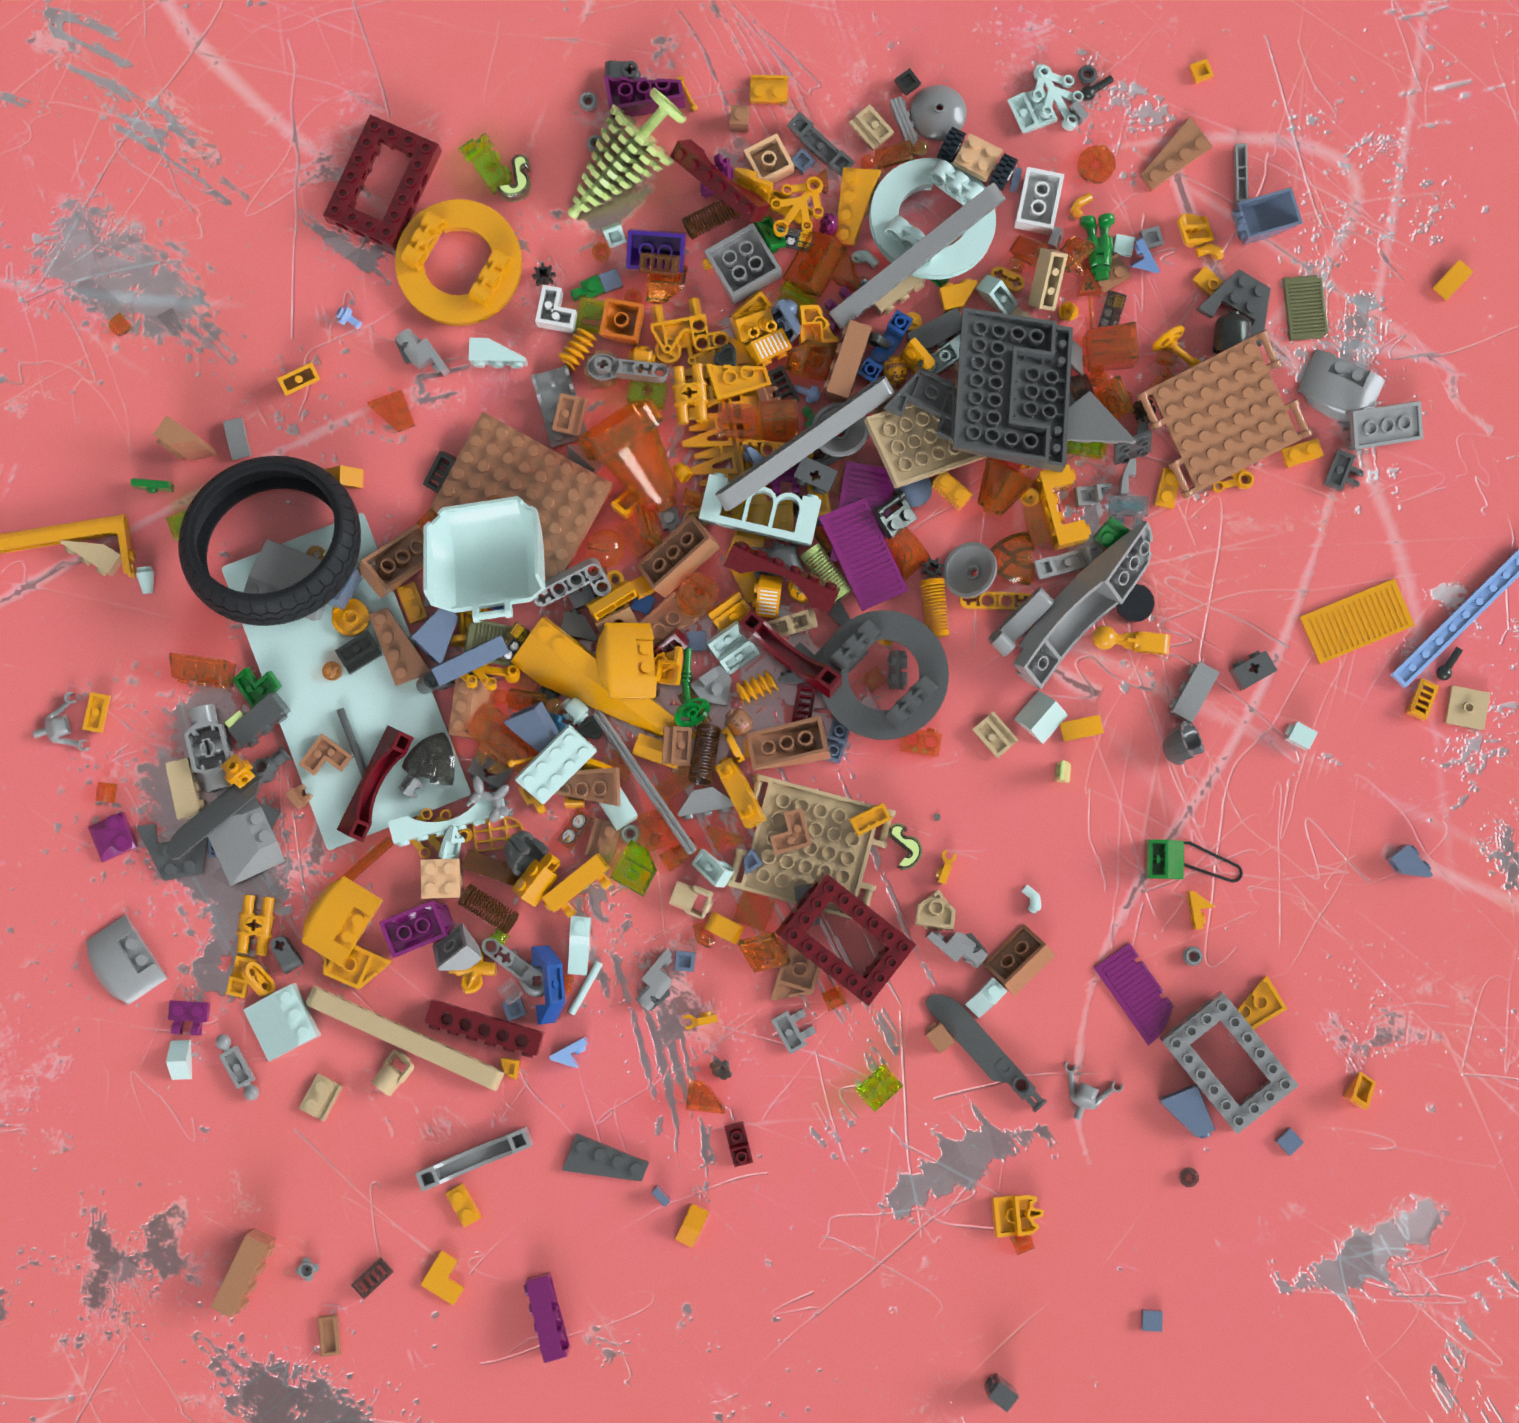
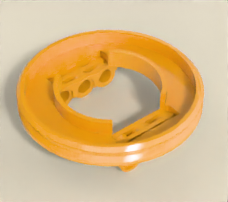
M454 199L442 201L418 213L401 234L395 253L397 279L408 301L427 318L451 326L476 324L497 314L515 294L522 274L521 248L509 223L497 211L482 203L471 200ZM443 230L445 234L454 231L474 233L481 237L491 248L492 253L488 262L486 261L485 266L468 294L451 295L444 293L433 286L427 277L424 263Z

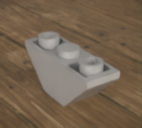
M713 787L693 790L678 812V817H683V820L695 818V814L700 813L704 817L713 815V811L721 810V813L733 811L732 807L734 805L731 799Z

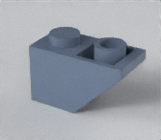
M1404 844L1385 858L1397 874L1417 877L1433 876L1430 871V865L1420 859L1418 856L1419 852L1413 845Z

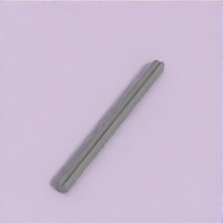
M602 711L596 712L593 715L594 719L687 854L694 853L697 848Z

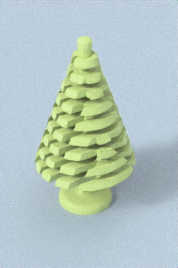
M653 87L650 90V96L659 107L643 126H636L637 121L630 115H624L622 109L612 104L610 113L616 117L614 119L607 116L605 121L609 125L608 128L611 132L605 127L602 128L600 133L605 141L598 138L596 146L600 152L593 150L591 154L592 159L598 162L597 165L600 168L592 161L588 162L586 168L591 171L590 173L595 178L590 177L586 172L583 173L582 179L589 189L582 183H579L577 190L583 197L574 195L573 202L575 204L568 210V215L571 218L576 219L581 211L586 213L590 211L591 207L587 204L588 202L595 207L601 205L602 203L596 194L605 201L610 200L612 197L606 189H609L615 195L622 193L621 188L616 186L617 183L614 180L621 187L629 189L633 186L630 180L637 184L643 181L640 174H643L646 178L653 175L648 165L653 167V170L659 172L663 169V165H660L659 161L667 166L674 163V160L666 155L668 152L662 146H657L658 141L650 134L667 115L680 124L684 123L687 118L656 88Z

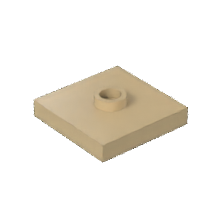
M1450 686L1444 723L1483 731L1490 693L1459 686Z

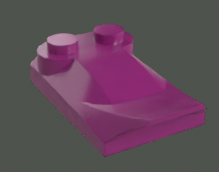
M434 900L379 922L392 958L447 937L454 926L447 904L438 903Z

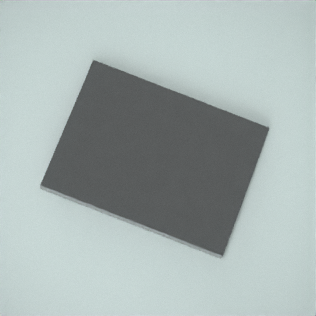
M963 307L953 450L1062 473L1066 467L1073 327L1056 325L1057 321Z

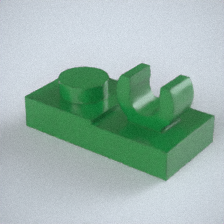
M765 216L763 221L752 222L772 254L777 253L778 248L786 247L787 241L785 238L778 237L773 232L774 221L771 216Z

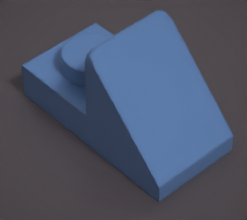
M1142 236L1135 239L1136 245L1134 248L1139 256L1143 255V257L1131 263V267L1154 273L1160 272Z

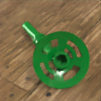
M688 648L684 650L682 679L680 681L682 682L683 704L678 707L674 714V720L680 727L695 726L702 722L710 712V704L706 699H691L692 649ZM683 716H684V717H687V718H688V717L690 718V720H687V721H683V720H680V719H681Z

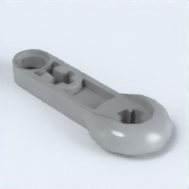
M605 353L592 356L587 363L589 375L601 382L620 378L663 383L668 378V368L661 363L618 359ZM657 370H661L665 374L663 376H657L654 372Z
M487 938L483 941V952L515 975L528 995L532 997L545 995L542 966H533V963H528L495 938ZM488 941L496 943V949L493 952H489L486 949ZM500 946L503 948L500 952L510 954V962L506 961L504 963L502 961L503 957L499 954L497 958L494 956L499 951ZM534 976L536 978L538 976L541 977L540 981L542 984L540 986L539 984L537 986L533 984L534 980L532 978Z

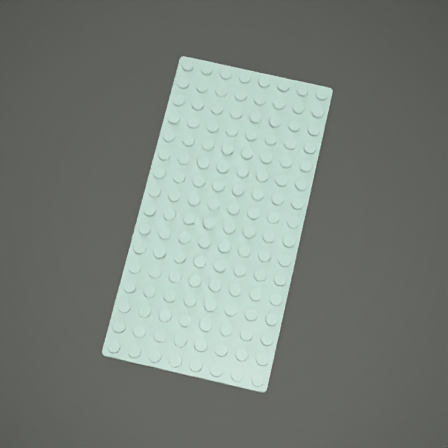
M363 513L358 514L361 526V546L355 568H358L362 559L378 550ZM334 523L282 543V545L323 559L324 556L322 554L329 549L332 541ZM260 552L222 567L228 588L239 592L244 591L248 576ZM362 577V581L351 599L354 598L363 602L370 614L388 608L409 638L411 634L395 592L392 591L381 599ZM327 603L320 620L312 621L302 618L290 623L272 626H257L243 623L242 625L261 675L263 676L267 671H272L282 685L276 693H278L291 711L287 714L288 717L280 723L302 784L307 787L305 789L306 795L312 794L313 796L309 803L326 848L333 850L356 841V839L337 830L362 778L355 758L351 759L343 772L326 761L316 776H313L301 767L299 763L321 733L353 755L337 713L338 709L344 708L366 768L387 725L414 737L406 755L392 767L380 786L373 806L372 825L366 836L389 828L387 821L404 816L410 818L417 817L425 808L435 810L470 796L471 791L433 692L422 694L417 690L416 682L420 678L395 686L371 619L364 632L367 630L370 632L383 655L350 675L335 650L359 635L349 637L338 632L334 628L331 619L335 606ZM333 667L332 671L335 667L339 668L335 678L329 677L331 673L327 674L326 670ZM425 680V683L430 686L429 682ZM409 773L417 777L424 786L423 790L419 787L415 788L414 793L418 795L417 798L408 797L398 788Z

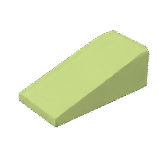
M1062 760L1056 763L1055 782H1070L1071 764Z

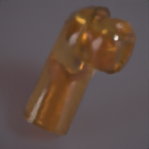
M693 924L696 942L706 948L714 946L716 940L713 936L704 933L703 924Z

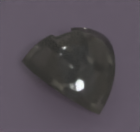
M444 732L437 733L417 743L407 754L402 768L415 778H429L431 784L452 786L455 775L453 750Z

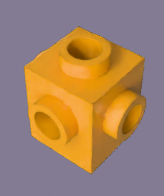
M236 753L221 765L227 774L224 776L231 785L236 784L240 789L255 777L251 771L253 766L246 759L243 761Z

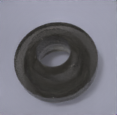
M1187 1167L1181 1170L1179 1180L1183 1186L1190 1188L1198 1183L1199 1175L1195 1169ZM1187 1174L1192 1175V1178L1189 1181L1185 1179Z

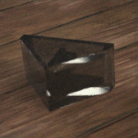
M1087 374L1070 377V391L1075 401L1079 400L1089 391L1093 394V386Z

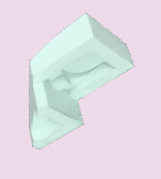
M449 826L443 838L438 857L442 859L459 858L461 842H464L465 839L460 836L456 826Z

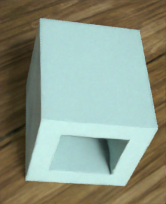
M1297 721L1288 725L1284 733L1286 734L1284 740L1303 750H1308L1318 732Z

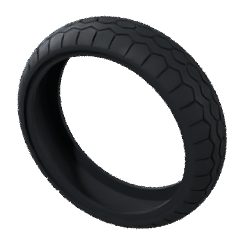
M257 457L242 461L223 470L208 481L195 495L181 523L178 540L179 559L189 586L196 596L214 612L243 624L257 626L286 624L316 612L341 591L350 578L358 560L361 546V526L358 512L351 496L343 485L323 468L295 457ZM272 489H295L319 498L332 509L334 533L330 547L320 564L299 582L282 590L253 594L227 588L210 576L207 564V551L211 535L218 522L228 510L243 499Z

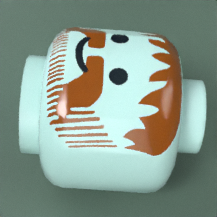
M576 697L573 699L567 698L561 704L562 710L560 715L570 725L577 724L579 726L589 716L588 707Z

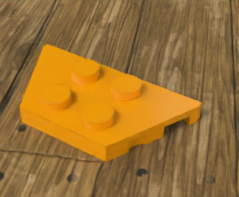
M355 945L342 967L323 956V974L360 990L389 966L392 960Z

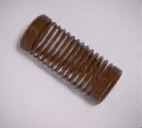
M719 199L715 203L713 202L709 206L707 205L703 209L701 208L697 212L691 213V215L682 217V222L688 235L693 240L698 237V233L701 236L704 234V230L707 233L710 231V228L713 230V226L714 228H716V225L719 227V223L720 225H722V222L725 224V220L728 222V219L731 221V217L734 219V216L737 218L740 215L729 205L726 204L725 206L723 200Z
M701 723L697 725L688 780L691 783L697 785H710L713 783V772L717 759L716 753L721 729L714 724ZM701 741L712 742V743H715V744L705 743V742H701Z
M472 883L469 884L461 895L458 905L461 907L465 906V909L468 908V911L471 913L473 912V914H476L485 922L488 921V924L491 923L497 929L500 928V931L508 934L516 923L519 913L516 911L512 912V909L509 907L506 909V905L503 907L504 904H501L498 900L494 902L495 898L492 899V896L489 897V894L486 895V892L483 894V891L477 890V887L472 885Z

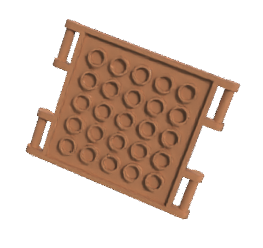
M1267 329L1136 395L1151 422V429L1155 430L1165 424L1180 458L1168 463L1170 470H1173L1180 485L1183 499L1313 434L1311 428H1308L1299 408L1300 403L1298 399L1283 404L1269 371L1281 366L1282 362L1274 352L1268 338L1269 333ZM1258 340H1261L1271 362L1267 365L1256 343ZM1149 395H1152V398L1162 417L1159 420L1157 419L1154 410L1149 402ZM1290 409H1292L1301 429V432L1298 434L1287 413ZM1181 464L1184 465L1193 485L1191 488L1188 487L1179 467Z

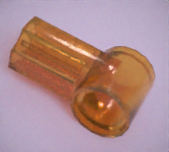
M692 837L690 839L697 848L694 853L687 854L682 845L679 844L659 855L669 872L700 851Z

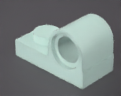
M702 848L692 862V865L715 887H725L735 871L732 866L723 861H718L706 849Z

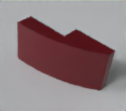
M743 1121L724 1126L734 1168L753 1163Z

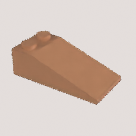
M420 522L360 561L357 568L360 575L381 599L423 569V526Z
M820 715L746 734L753 770L814 763L831 758L824 722Z

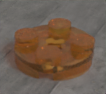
M1093 145L1087 147L1081 153L1077 169L1085 181L1088 180L1093 182V184H1101L1110 179L1116 167V160L1107 146ZM1095 160L1101 163L1099 169L1096 166H1092Z

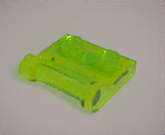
M580 297L575 332L577 328H581L588 332L599 333L600 326L584 324L583 319L602 321L605 301Z

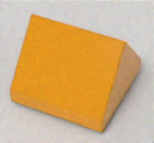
M565 796L564 804L566 809L585 808V800Z

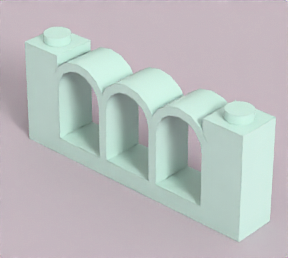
M721 473L709 474L699 515L700 522L811 547L822 501L818 499V496L807 494L801 500L793 493H783L776 497L771 489L763 487L747 498L742 520L720 516L722 504L715 495L717 491L730 483L728 478H725V475ZM766 494L773 501L768 526L746 522L751 501L756 495ZM792 500L799 507L794 532L772 528L777 507L782 501Z

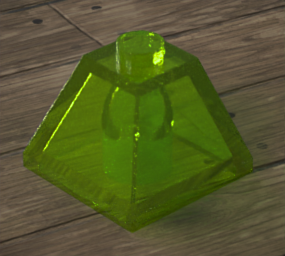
M631 840L621 854L610 878L644 897L657 872L649 850Z

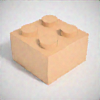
M777 133L743 150L744 159L749 169L758 172L757 177L776 183L794 174V164Z
M463 859L421 860V899L460 898L463 894Z

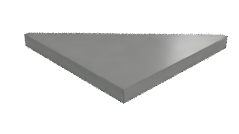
M1091 391L1069 407L1067 441L1079 443L1103 442L1110 444L1136 443L1129 432Z

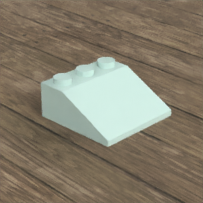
M296 983L290 984L244 1009L268 1062L321 1036Z

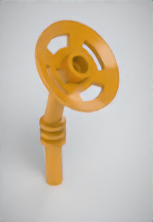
M1183 325L1175 326L1165 332L1154 342L1151 348L1153 352L1163 351L1168 348L1187 362L1189 367L1201 362V360L1196 357L1193 358L1178 346V340L1185 330Z

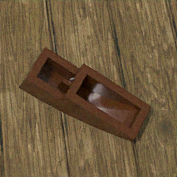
M469 849L462 865L464 869L512 886L521 877L511 871L508 863Z

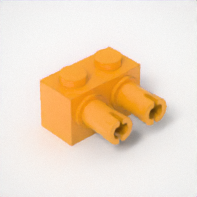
M766 306L730 317L735 339L743 343L752 342L753 338L763 337L777 329V323L773 319L771 308Z

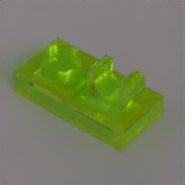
M787 282L782 284L779 292L782 294L779 296L778 301L787 297L799 303L798 306L816 305L818 299Z

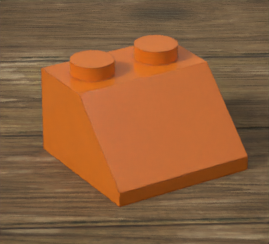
M606 298L599 335L620 344L639 345L646 311L644 304Z

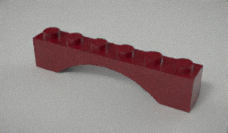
M691 139L677 141L670 156L674 161L749 223L763 221L770 207L767 201L757 193L740 186L721 173L710 162L705 151Z
M735 541L724 563L725 567L740 574L751 571H765L783 576L801 589L811 606L828 614L840 591L835 583L819 580V576L812 573L808 575L802 572L800 567L786 565L782 559L777 557L771 558L767 556L766 552L760 549H751L747 543L742 541Z
M752 610L738 623L741 635L829 699L842 685V675L828 665L820 663L794 648L766 620Z
M387 725L337 827L338 831L358 841H364L372 825L373 806L380 786L392 767L406 755L414 737Z

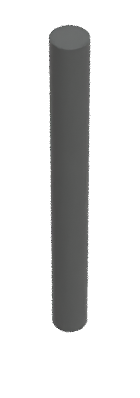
M344 708L337 710L362 777L366 770V765Z

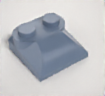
M782 299L776 302L771 312L774 321L777 323L776 330L783 328L790 344H792L801 332V325L796 316L798 307L793 300Z

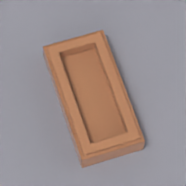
M338 1314L318 1316L321 1357L341 1355L342 1348Z

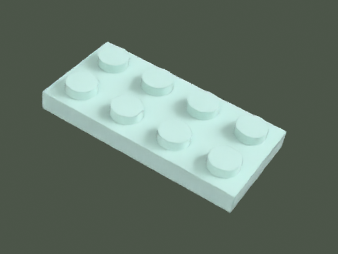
M568 724L515 777V781L539 802L544 804L597 752V749Z

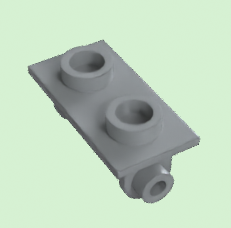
M889 651L887 659L889 665L887 677L889 690L897 688L905 690V686H907V672H901V669H907L908 655H906V651Z

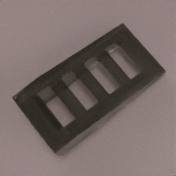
M380 1258L351 1286L365 1300L394 1271ZM378 1265L386 1271L385 1275L378 1270ZM373 1270L381 1278L379 1281L371 1274ZM366 1276L373 1281V1286L365 1280ZM361 1281L369 1289L367 1292L359 1285Z

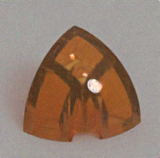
M1015 533L997 542L990 549L997 561L996 574L1015 583L1030 585L1035 572L1031 553L1035 551L1029 533Z

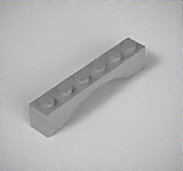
M524 1126L418 1170L415 1175L423 1192L480 1166L529 1148L534 1142L528 1127Z

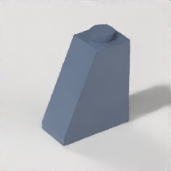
M542 701L510 714L504 721L507 727L539 753L559 734Z
M1193 1084L1158 1098L1159 1103L1194 1136L1203 1139L1210 1136L1212 1131H1215L1198 1086Z

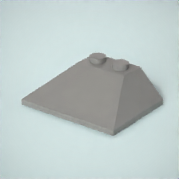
M256 797L207 836L230 886L285 862L276 837Z

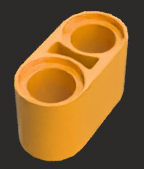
M712 911L704 929L737 945L745 927Z

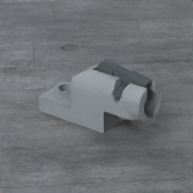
M406 329L395 337V342L406 364H413L420 370L431 364L437 374L441 372L444 377L450 373L427 338L421 341L411 329Z
M930 931L926 936L927 939L955 962H958L962 957L963 961L978 968L988 956L985 948L972 933L954 932L946 943L944 942L945 937L938 931L935 933Z
M668 949L665 950L643 976L642 980L647 985L642 987L635 999L648 1011L653 1010L671 994L669 988L671 987L672 978L661 969L662 966L667 968L673 960L671 958L673 953Z

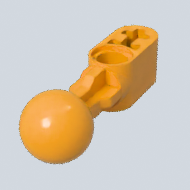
M1106 625L1099 626L1092 634L1093 644L1101 650H1108L1114 645H1122L1125 649H1132L1134 652L1169 655L1170 635L1143 631L1118 634L1113 628Z

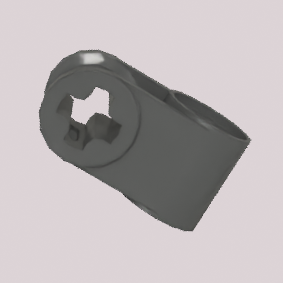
M611 60L605 62L604 76H611V78L628 77V79L641 78L638 65L634 61Z
M433 672L426 673L416 682V688L422 694L445 690L455 685V681H450L439 686ZM425 680L430 683V686L425 683Z
M280 936L272 940L271 950L285 974L304 964L301 956L287 937ZM279 942H284L285 945L282 946L283 949L277 948Z

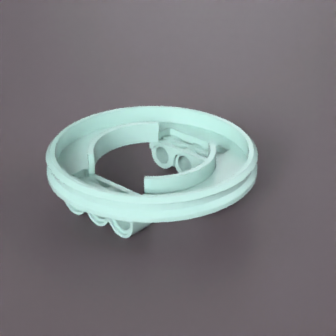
M938 158L915 159L897 166L879 183L870 205L869 224L875 244L883 256L892 263L926 236L920 229L913 227L907 220L899 216L901 204L910 195L923 190H931L934 184L959 203L965 205L986 188L978 178L952 166L953 162L950 164ZM995 209L964 232L957 242L945 247L911 275L924 279L939 280L961 275L973 268L984 257L993 240L996 228Z

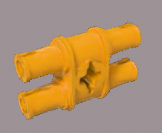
M703 364L692 365L693 382L691 383L685 382L684 366L673 367V406L677 410L678 425L689 424V406H695L697 423L708 422L706 406L709 403L706 389L708 384L704 381ZM689 391H692L694 393L691 395V398L687 396L689 395Z
M244 894L242 912L238 913L236 953L248 954L250 936L256 935L258 938L255 955L267 956L269 939L272 937L273 920H275L274 915H272L275 898L263 897L261 914L255 915L253 913L255 896ZM256 921V923L262 925V927L254 928L253 926L249 925V923H254Z

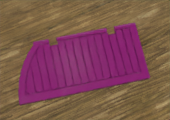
M1128 943L1095 966L1094 969L1149 1046L1165 1029L1174 1005L1168 997L1162 1000L1159 996L1164 993L1163 989L1143 961H1140L1138 964L1134 959L1139 955L1132 945Z

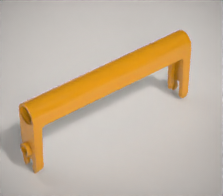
M125 514L0 534V554L59 545L62 540L77 542L118 535L124 574H128L129 577L136 579L134 565L136 553L134 549L132 550L129 522Z

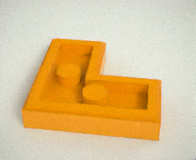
M442 1250L421 1283V1286L454 1306L465 1287L449 1278L458 1260Z

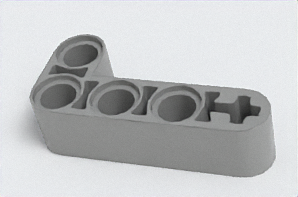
M588 558L546 580L545 589L541 592L545 596L541 597L539 595L533 600L536 605L543 607L589 583L597 595L605 596L610 592L611 585L600 562L596 558ZM590 566H596L597 570L594 572L588 571V568ZM573 575H579L580 579L573 581L571 580V577ZM600 582L606 583L602 588L597 587V584ZM556 584L563 585L561 589L554 588Z
M1039 587L989 636V643L1003 657L1008 655L1016 646L1014 642L1052 606L1054 599L1043 588Z

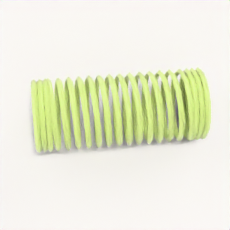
M818 543L802 554L800 559L806 563L812 574L820 576L819 580L822 579L824 581L829 578L827 581L832 580L831 582L838 584L837 588L841 586L834 602L836 603L849 594L852 589L848 582L845 583L846 579L843 580L844 577L840 578L842 574H840V571L837 572L836 566L832 567L834 563L829 561L830 558H827L828 555H826L824 549L821 550L822 547Z

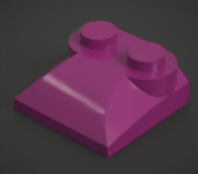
M125 812L110 815L108 818L88 827L101 862L138 848Z

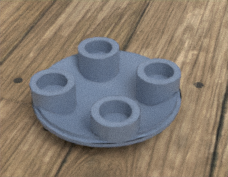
M926 478L896 489L894 488V492L898 490L903 491L911 508L918 507L926 503L930 498L932 484L930 479Z

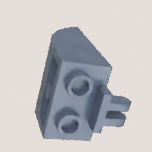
M1292 187L1238 202L1231 212L1238 238L1242 240L1243 245L1275 236L1303 223Z

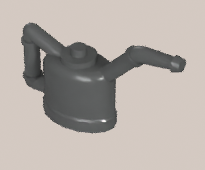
M817 520L816 527L822 526L820 520ZM776 542L773 543V547L770 549L749 547L754 550L760 549L771 558H780L786 565L798 566L805 573L797 551L798 544L791 543V545L786 546V544ZM754 571V576L758 580L760 574L783 577L772 572Z

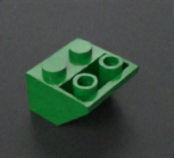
M1145 840L1144 878L1184 879V841Z

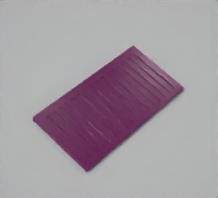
M845 461L838 509L866 498L872 511L875 507H880L892 498L894 486L886 468ZM890 509L884 513L885 518L889 516ZM878 524V526H879V528H880V530H881V532H882V534H883V536H884V539H885V538H886V535H885V533L883 532V530H882V528L880 527V525ZM831 548L830 561L839 562L833 548Z
M866 498L819 516V520L861 611H865L909 591Z

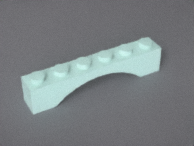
M481 798L467 812L448 821L424 822L404 816L387 822L393 844L403 847L409 845V841L415 839L418 842L428 840V836L436 834L437 837L443 836L450 825L456 826L458 828L457 831L466 829V825L474 823V826L485 824V820L489 819V814L494 808L492 801ZM500 799L502 806H505L504 799Z

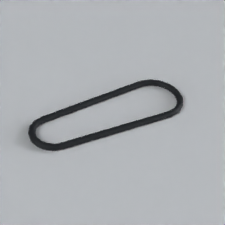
M1184 841V844H1189V845H1191V846H1193V847H1196V848H1198V849H1200V850H1202V851H1204V852H1206V853H1208V854H1210V855H1212V856H1214V857H1216V858H1219V859H1221V860H1223V861H1225V862H1227V863H1229V864H1231V865L1237 867V868L1239 869V871H1240V876H1239L1237 879L1232 880V879H1229V878H1226V877H1223V876H1220V875L1211 873V872H1209V871H1206V870H1203V869H1200V868H1197V867L1188 865V864H1186V863H1184V866H1185V867H1188V868H1191V869H1194V870H1197V871L1206 873V874H1208V875H1211V876H1214V877H1217V878H1220V879H1223V880H1226V881H1229V882H1233V883H1234V882H1238V881L1242 878V875H1243L1242 868H1241L1239 865H1237L1236 863L1231 862V861H1229V860H1227V859H1225V858H1223V857H1221V856H1219V855H1217V854H1215V853H1213V852H1211V851H1208V850H1206V849H1204V848H1202V847H1200V846H1198V845H1196V844H1194V843H1192V842Z

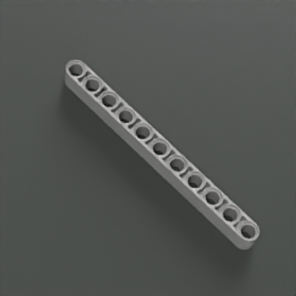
M995 183L986 187L834 308L829 314L839 328H844V325H848L850 320L860 316L999 206L1006 199Z
M882 376L870 383L717 491L715 495L725 511H729L892 397L895 391L886 376Z

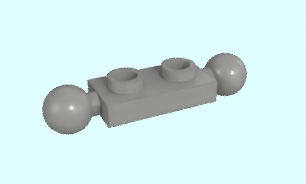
M226 1034L219 1035L215 1040V1044L224 1051L219 1057L237 1089L244 1087L243 1094L247 1100L253 1101L257 1099L259 1089L250 1083L256 1078L238 1045L231 1048V1038Z

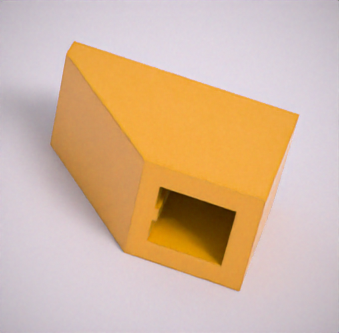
M965 279L959 284L947 283L942 285L938 294L943 314L956 307L959 311H962L977 286V280Z

